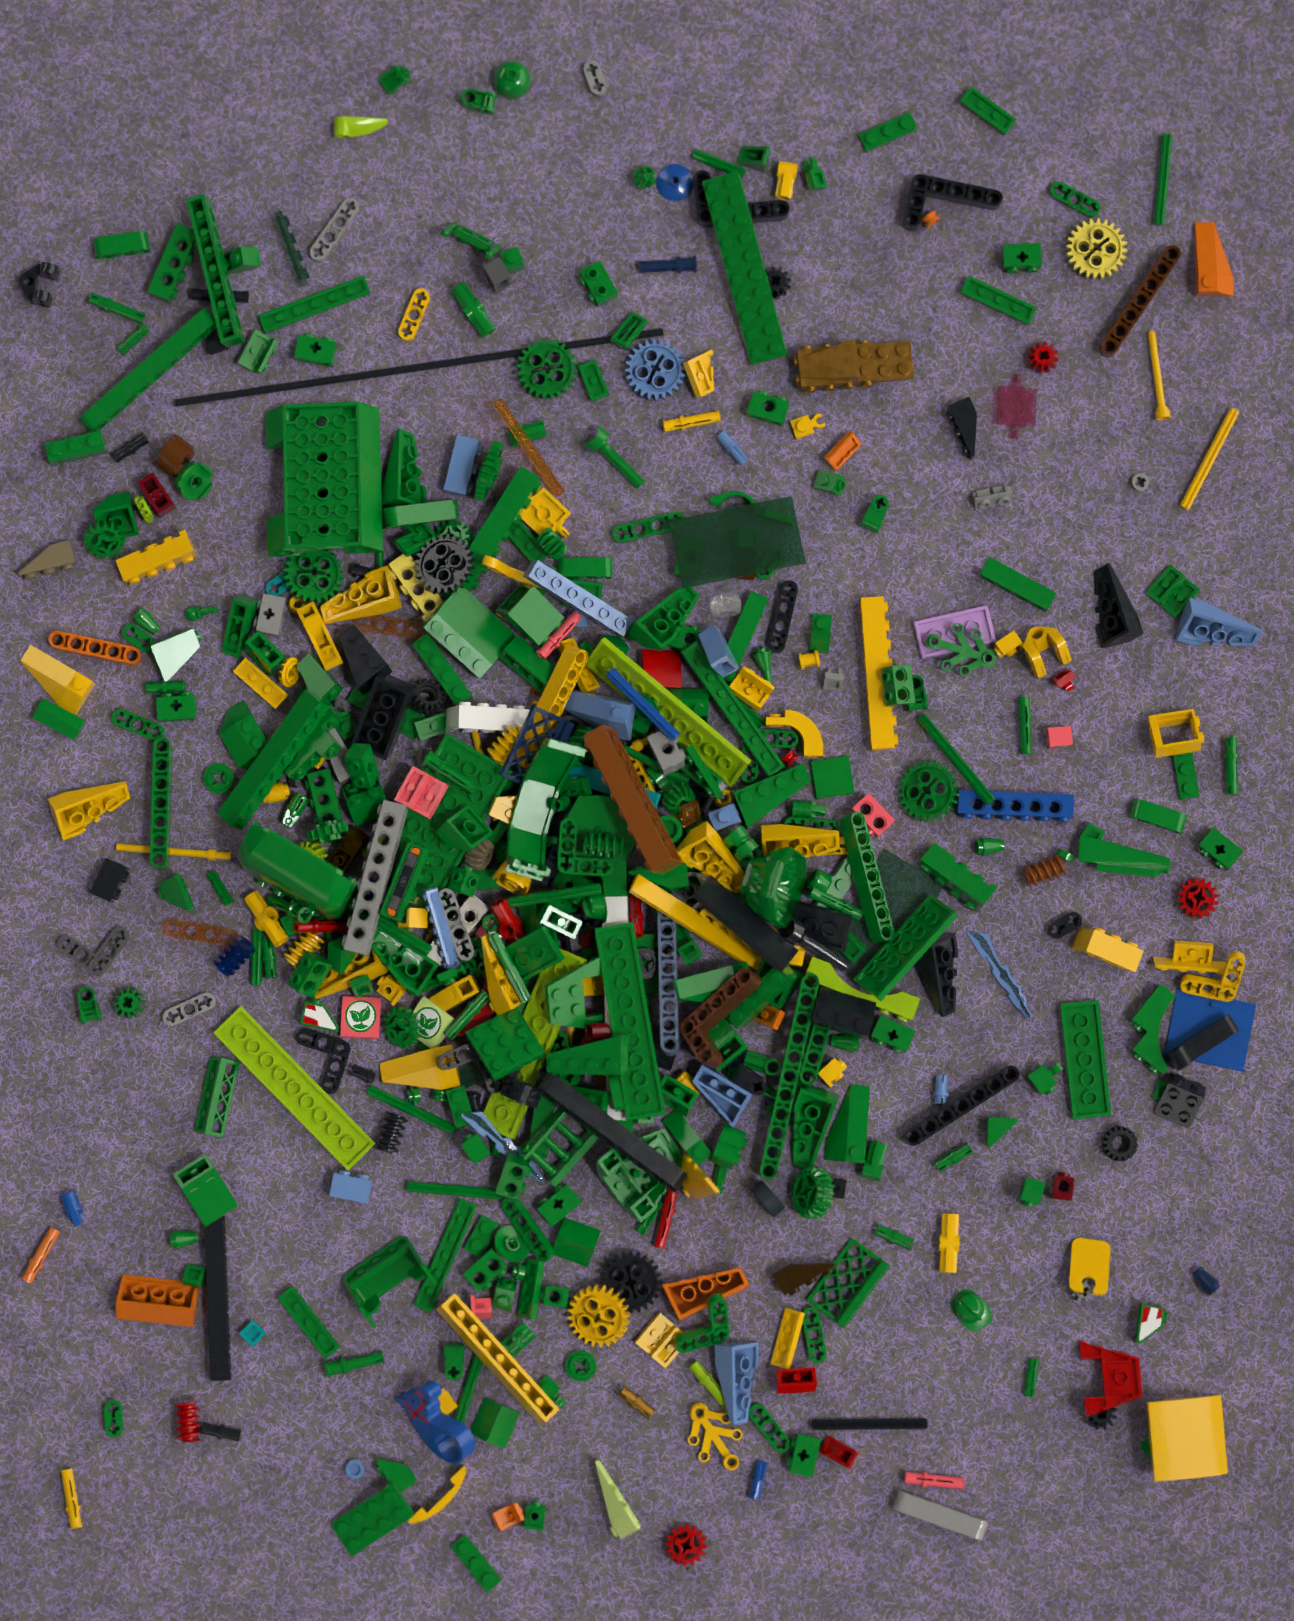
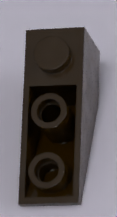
M354 826L345 834L327 863L343 871L344 874L370 837Z
M835 1262L789 1264L774 1273L773 1276L783 1294L789 1293L792 1296L800 1291L799 1287L806 1283L809 1286L816 1282L818 1275L823 1274V1276H826L833 1272L832 1267L836 1264Z

